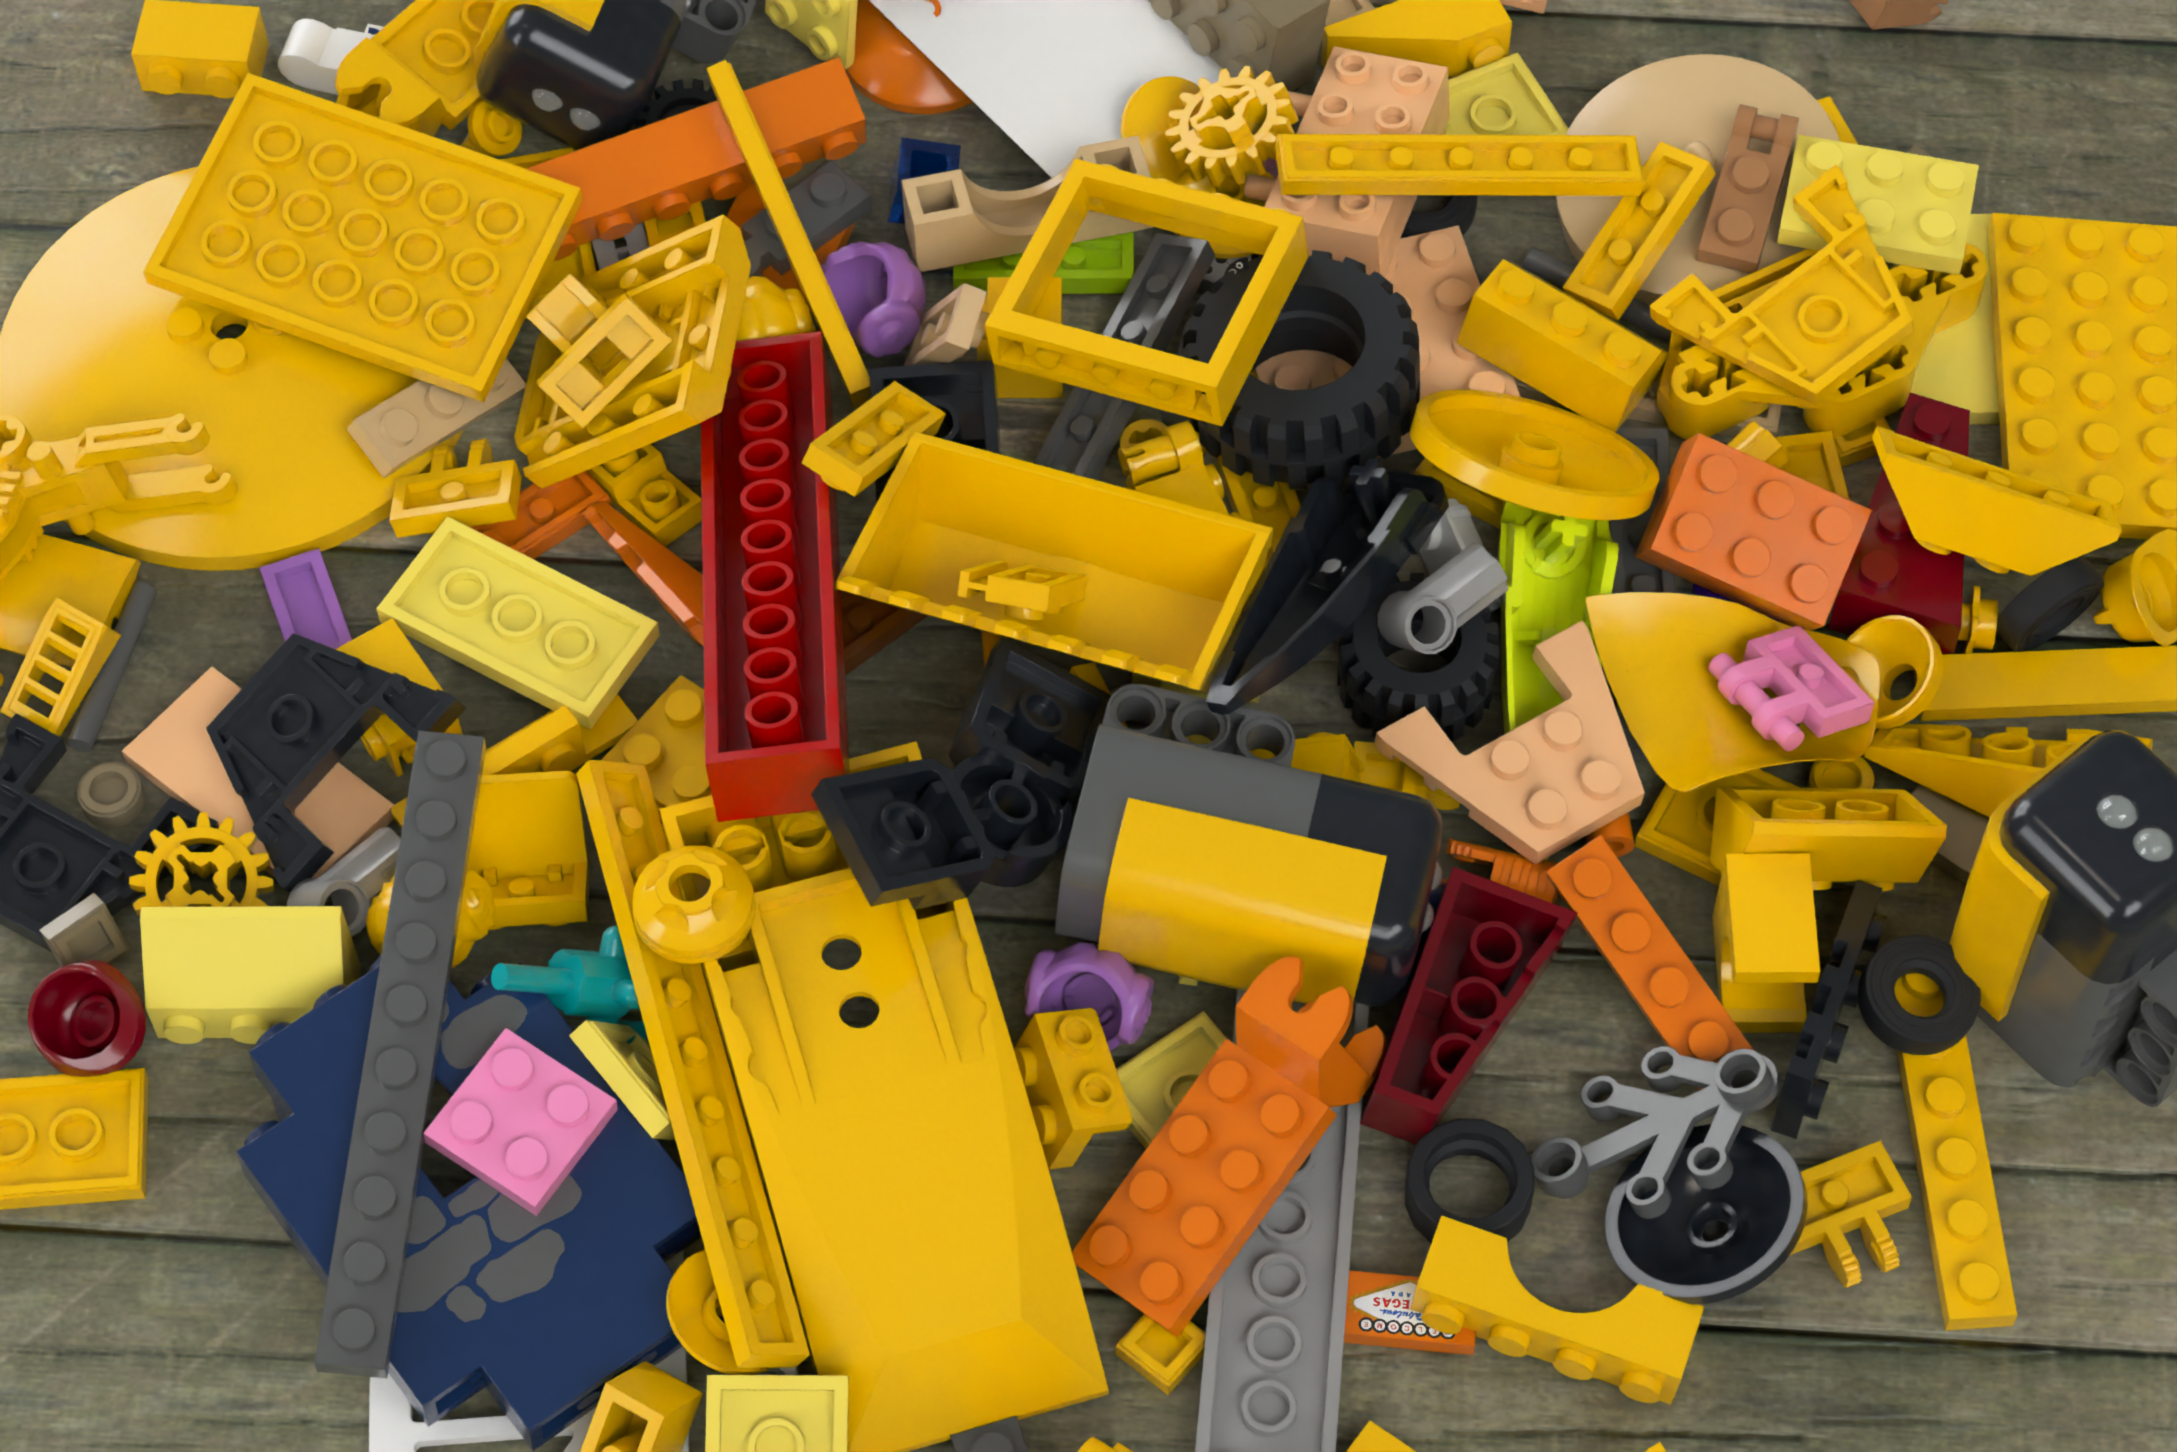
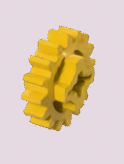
M1244 66L1238 77L1231 78L1227 68L1221 69L1219 81L1211 84L1202 77L1198 80L1200 91L1196 95L1183 92L1179 96L1184 110L1169 112L1168 117L1173 127L1165 132L1172 147L1171 151L1180 169H1188L1192 179L1196 182L1208 174L1213 186L1219 187L1226 176L1233 175L1234 180L1239 185L1244 183L1245 172L1251 169L1262 176L1267 173L1264 161L1268 158L1276 160L1275 144L1277 135L1295 134L1291 125L1298 122V115L1294 109L1293 102L1284 83L1276 84L1271 72L1267 70L1255 78L1251 67Z
M207 812L199 813L197 825L192 828H187L181 817L176 816L173 818V829L175 832L173 835L167 838L163 833L154 829L150 833L151 840L156 848L154 853L137 851L134 856L136 863L146 870L145 874L129 877V885L132 890L146 892V896L139 898L133 903L136 915H141V907H266L268 905L258 898V894L274 891L273 879L266 876H258L257 874L270 865L268 854L257 853L251 855L250 851L257 842L256 835L249 831L238 839L234 837V819L228 816L218 829L211 827ZM203 843L218 846L212 852H190L186 848L190 845ZM165 865L174 876V885L165 895L166 899L161 902L158 896V879ZM243 866L247 882L245 894L239 903L230 892V880L238 874V869ZM185 867L192 874L196 873L203 879L213 873L212 879L219 901L212 894L208 896L202 890H198L190 895L192 888Z

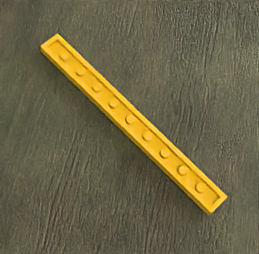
M588 760L576 775L737 1368L797 1367L810 1355L701 963H678L663 958L653 952L641 940L635 928L632 900L634 887L639 875L650 862L669 851L645 764ZM676 879L671 886L670 892L674 897L683 901Z

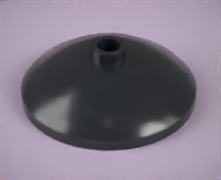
M1711 1124L1694 1127L1666 1183L1672 1197L1671 1204L1666 1212L1655 1218L1646 1219L1639 1217L1634 1212L1625 1194L1627 1183L1633 1176L1640 1173L1652 1146L1640 1154L1627 1167L1609 1198L1605 1216V1234L1610 1253L1618 1268L1635 1287L1637 1284H1641L1664 1292L1663 1295L1691 1305L1714 1303L1735 1297L1754 1288L1772 1275L1786 1261L1794 1250L1804 1229L1808 1207L1807 1191L1801 1172L1788 1151L1775 1139L1756 1129L1741 1126L1728 1153L1733 1164L1731 1178L1719 1188L1705 1189L1695 1182L1687 1166V1158L1694 1147L1704 1143ZM1710 1161L1701 1170L1712 1169L1719 1161ZM1657 1190L1647 1191L1640 1199L1651 1198ZM1724 1235L1720 1239L1713 1241L1716 1237Z

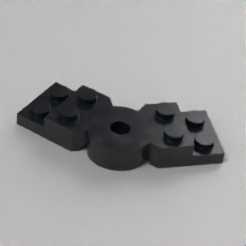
M1002 636L991 650L977 692L962 714L948 754L955 766L954 769L932 758H926L821 779L811 793V796L870 906L909 899L913 909H919L968 898L980 881L1000 887H1017L1028 884L1038 878L1070 837L1073 826L1071 805L1081 794L1099 724L1102 725L1106 707L1111 695Z

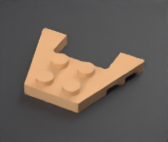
M1583 621L1536 645L1532 657L1536 665L1563 698V703L1468 755H1462L1425 706L1378 731L1375 737L1374 746L1381 754L1391 761L1394 757L1400 759L1424 777V785L1433 791L1440 788L1470 810L1468 816L1534 864L1539 863L1640 806L1645 794L1591 635Z

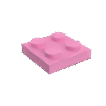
M505 1028L423 1134L426 1144L537 1216L617 1112V1100Z

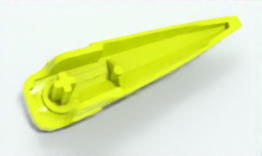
M1503 501L1498 562L1508 577L1506 583L1509 589L1501 595L1500 656L1504 735L1564 702L1563 698L1532 659L1536 645L1583 621L1588 627L1602 667L1594 642L1585 599L1595 595L1612 594L1619 547L1618 543L1613 542L1611 538L1609 520H1590L1559 516Z

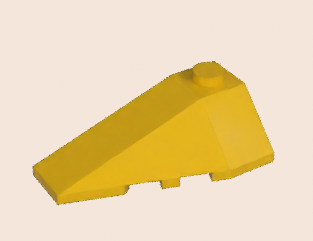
M1904 724L1891 729H1878L1865 753V758L1990 818L2003 801L2072 745L2091 734H2098L2103 731L2066 729V740H2035L2028 737L2027 727H2006L2005 732L1990 734L1985 738H1972V732L1961 725ZM2136 737L2152 750L2153 739Z

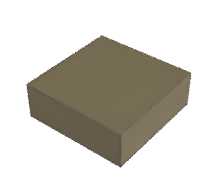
M95 893L39 930L61 967L83 960H99L109 963L130 949L105 903Z

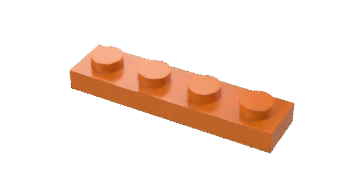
M1601 835L1546 871L1549 881L1568 908L1578 913L1576 919L1666 1046L1675 1049L1679 1055L1718 1063L1722 1057L1734 1050H1753ZM1696 1087V1089H1697L1698 1091H1700V1090L1703 1089V1088H1700V1087Z

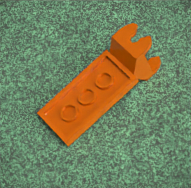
M1295 956L1284 957L1275 961L1253 981L1236 1005V1044L1227 1038L1224 1040L1072 1251L1075 1265L1177 1338L1334 1121L1337 1114L1331 1107L1358 1103L1378 1075L1387 1052L1386 1036L1377 1025L1355 1034L1345 1048L1339 1043L1348 1029L1353 1013L1352 997L1343 986L1320 995L1315 1002H1308L1297 1012L1293 1011L1292 1002L1303 987L1304 962Z

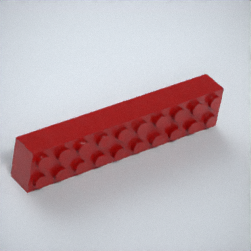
M822 331L736 341L731 364V375L728 379L722 412L701 422L705 766L718 822L819 811L811 793L821 779L850 774L841 590L835 589L836 580L840 574L836 489L827 485L819 474L802 464L810 443L833 427L832 388Z

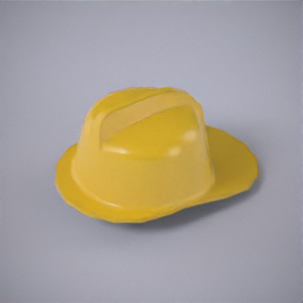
M2166 529L2155 533L2141 544L2134 553L2110 565L2102 576L2104 581V587L2101 589L2103 605L2092 617L2096 624H2111L2118 635L2127 641H2155L2165 647L2175 643L2177 640V531Z

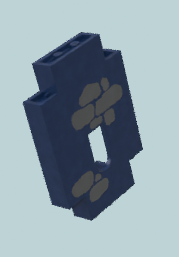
M381 956L371 965L369 973L349 986L341 984L329 989L316 1000L311 1011L291 1024L289 1022H281L271 1027L258 1039L256 1047L248 1051L256 1077L272 1098L279 1122L272 1120L256 1128L246 1138L244 1146L237 1150L236 1153L244 1176L326 1288ZM490 973L473 987L471 996L466 999L462 997L452 982H449L434 1079L444 1087L450 1097L454 1095L504 1029L507 1028L616 1099L618 1110L537 1216L478 1177H475L446 1198H443L420 1167L388 1373L428 1427L486 1387L534 1451L596 1408L606 1382L644 1361L655 1366L682 1347V1344L671 1328L667 1315L666 1294L674 1273L665 1262L702 1236L685 1175L659 1141L651 1138L569 1037L573 1030L548 997L541 993L496 990L492 985Z

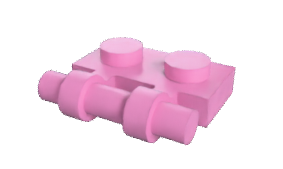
M1799 625L1748 640L1743 658L1745 662L1737 664L1729 654L1721 653L1714 657L1709 664V672L1719 681L1718 689L1720 693L1731 704L1742 705L1752 716L1751 724L1756 731L1768 741L1775 740L1787 752L1796 749L1804 739V733L1796 724L1803 722L1820 738L1869 722L1875 704ZM1770 687L1778 697L1771 699L1762 689Z

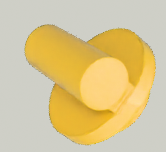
M481 100L469 113V134L460 146L491 157L507 155L513 152L521 141L522 123Z

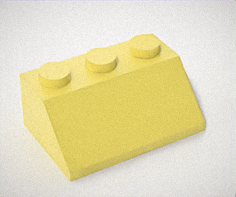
M341 906L141 907L140 927L145 1009L158 1038H166L179 1044H194L200 1042L203 1038H232L241 1043L256 1044L258 1039L271 1027L281 1022H289L291 1024L311 1011L316 1000L329 989L341 984L349 986L361 976V965Z

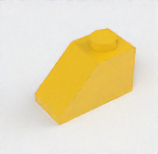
M644 1361L605 1383L580 1452H681L703 1393Z

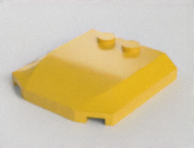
M724 214L578 279L608 308L626 293L672 340L584 428L573 420L538 386L537 380L563 354L542 332L536 340L514 434L517 449L527 456L529 466L523 468L524 476L538 487L543 489L697 425L722 412L751 269V263L740 228Z

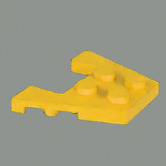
M1834 165L1793 196L1794 210L1828 245L1740 312L1732 313L1693 273L1649 305L1651 318L1657 324L1816 406L1913 332V319L1883 256L1878 254L1867 230L1866 220L1862 212L1859 213L1847 188V180L1837 165Z

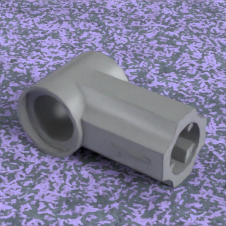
M1472 543L1413 589L1397 591L1389 595L1382 603L1378 613L1380 633L1388 643L1397 647L1423 654H1436L1449 646L1460 626L1509 590L1506 583L1508 577L1498 560L1492 557L1483 545ZM1421 608L1423 624L1420 631L1413 636L1411 621L1414 614Z
M379 828L318 878H307L297 883L290 892L287 906H324L327 897L330 895L333 906L342 907L351 937L360 933L366 925L367 911L372 905V899L380 894L383 883L390 882L393 876H395L401 838L391 828Z

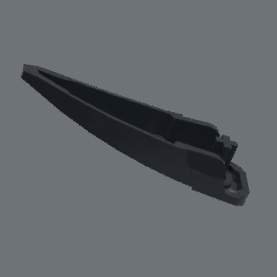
M1368 458L1365 466L1354 465L1350 469L1349 475L1352 483L1345 492H1342L1334 479L1317 478L1311 485L1296 518H1290L1228 643L1210 684L1206 700L1210 711L1220 715L1232 713L1284 681L1316 657L1343 633L1376 599L1410 555L1418 554L1449 507L1443 484L1431 476L1386 471L1382 467L1380 459Z

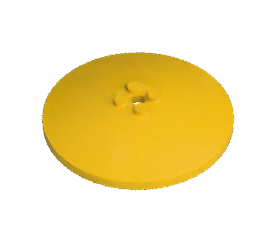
M197 166L153 179L116 196L71 227L46 251L28 274L16 294L1 331L0 414L7 413L19 417L34 439L46 442L79 437L88 427L174 417L178 413L185 415L191 427L196 422H202L210 435V441L202 451L196 454L182 455L177 453L119 462L127 475L211 464L219 478L223 473L229 472L237 484V493L230 501L221 505H210L206 502L125 513L103 508L90 512L95 519V526L89 533L84 535L118 553L148 563L179 569L205 571L245 570L266 566L318 548L322 552L366 532L390 516L397 477L430 472L434 448L386 478H383L347 430L354 419L416 383L419 379L147 283L143 271L198 168ZM239 324L246 327L244 333L235 339H220L216 337L217 333L225 326ZM463 431L438 446L450 444L452 449H454Z

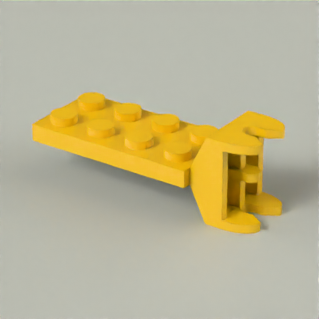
M415 0L371 39L366 37L344 57L335 77V89L338 93L336 103L433 137L441 124L450 130L454 129L469 115L471 109L482 100L476 88L478 71L473 62V55L496 0Z

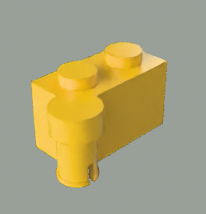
M1188 420L1163 428L1161 436L1126 448H1118V458L1124 476L1130 474L1126 476L1125 488L1241 519L1236 511L1228 513L1222 501L1224 498V488L1220 475L1214 464H1204L1199 439Z

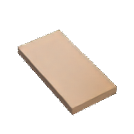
M212 666L122 750L126 763L166 794L199 812H207L208 817L218 821L219 826L227 816L233 818L235 823L233 836L238 839L249 831L254 833L252 828L254 823L242 797L235 792L206 727L238 694L241 688ZM339 762L295 809V815L334 852L312 878L321 876L376 830L387 827L394 820L391 812L394 804ZM256 837L257 842L250 851V854L267 853L263 842ZM270 859V865L264 870L275 878L272 872L274 866Z

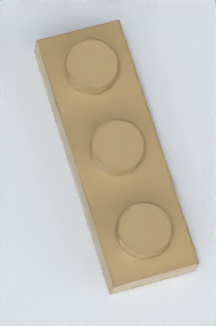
M963 283L921 315L919 332L911 342L904 366L951 363L957 358L961 359L970 346L977 348L984 336V324L989 317V313L982 311L987 291Z
M507 358L485 402L419 380L354 419L347 430L382 477L386 478L517 398L525 390L526 383Z

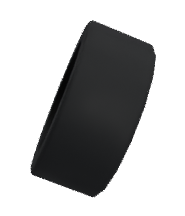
M1458 1118L1435 1126L1417 1142L1407 1162L1405 1207L1414 1227L1430 1243H1432L1441 1215L1507 1238V1243L1521 1232L1532 1205L1534 1166L1525 1146L1511 1132L1484 1119ZM1458 1155L1478 1156L1495 1163L1506 1174L1509 1181V1195L1504 1206L1498 1212L1482 1218L1459 1217L1443 1210L1433 1200L1429 1191L1430 1176L1435 1166L1443 1160Z

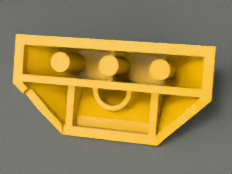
M1879 426L1876 427L1872 439L1881 464L1916 541L1932 552L1948 555L1951 551L1973 557L1981 566L1996 573L2006 574L2009 570L2033 576L2114 543L2122 532L2110 502L2039 481L1894 433V431Z

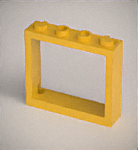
M1075 158L984 324L993 364L1223 426L1309 257L1304 219L1281 208H1266L1235 200L1226 194H1212L1177 185L1168 179H1154L1126 172L1109 164L1099 165ZM1089 210L1264 255L1208 364L1032 316Z

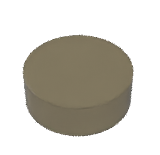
M106 762L96 765L83 775L78 784L77 798L85 817L92 824L102 828H118L129 824L141 813L145 804V791L138 774L133 768L119 762Z

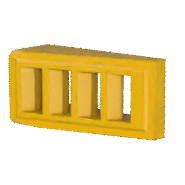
M56 597L39 626L0 712L10 718L18 714L60 737L120 639L121 634ZM71 628L86 636L81 648L65 639ZM58 650L75 659L71 671L52 661ZM45 672L64 683L60 694L39 683ZM31 694L54 706L49 718L25 705Z

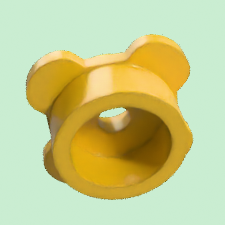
M1976 585L1972 586L1969 603H1962V624L1958 640L1965 641L1963 654H1971L1973 648L1992 650L1996 636L1998 601L1980 598V586Z

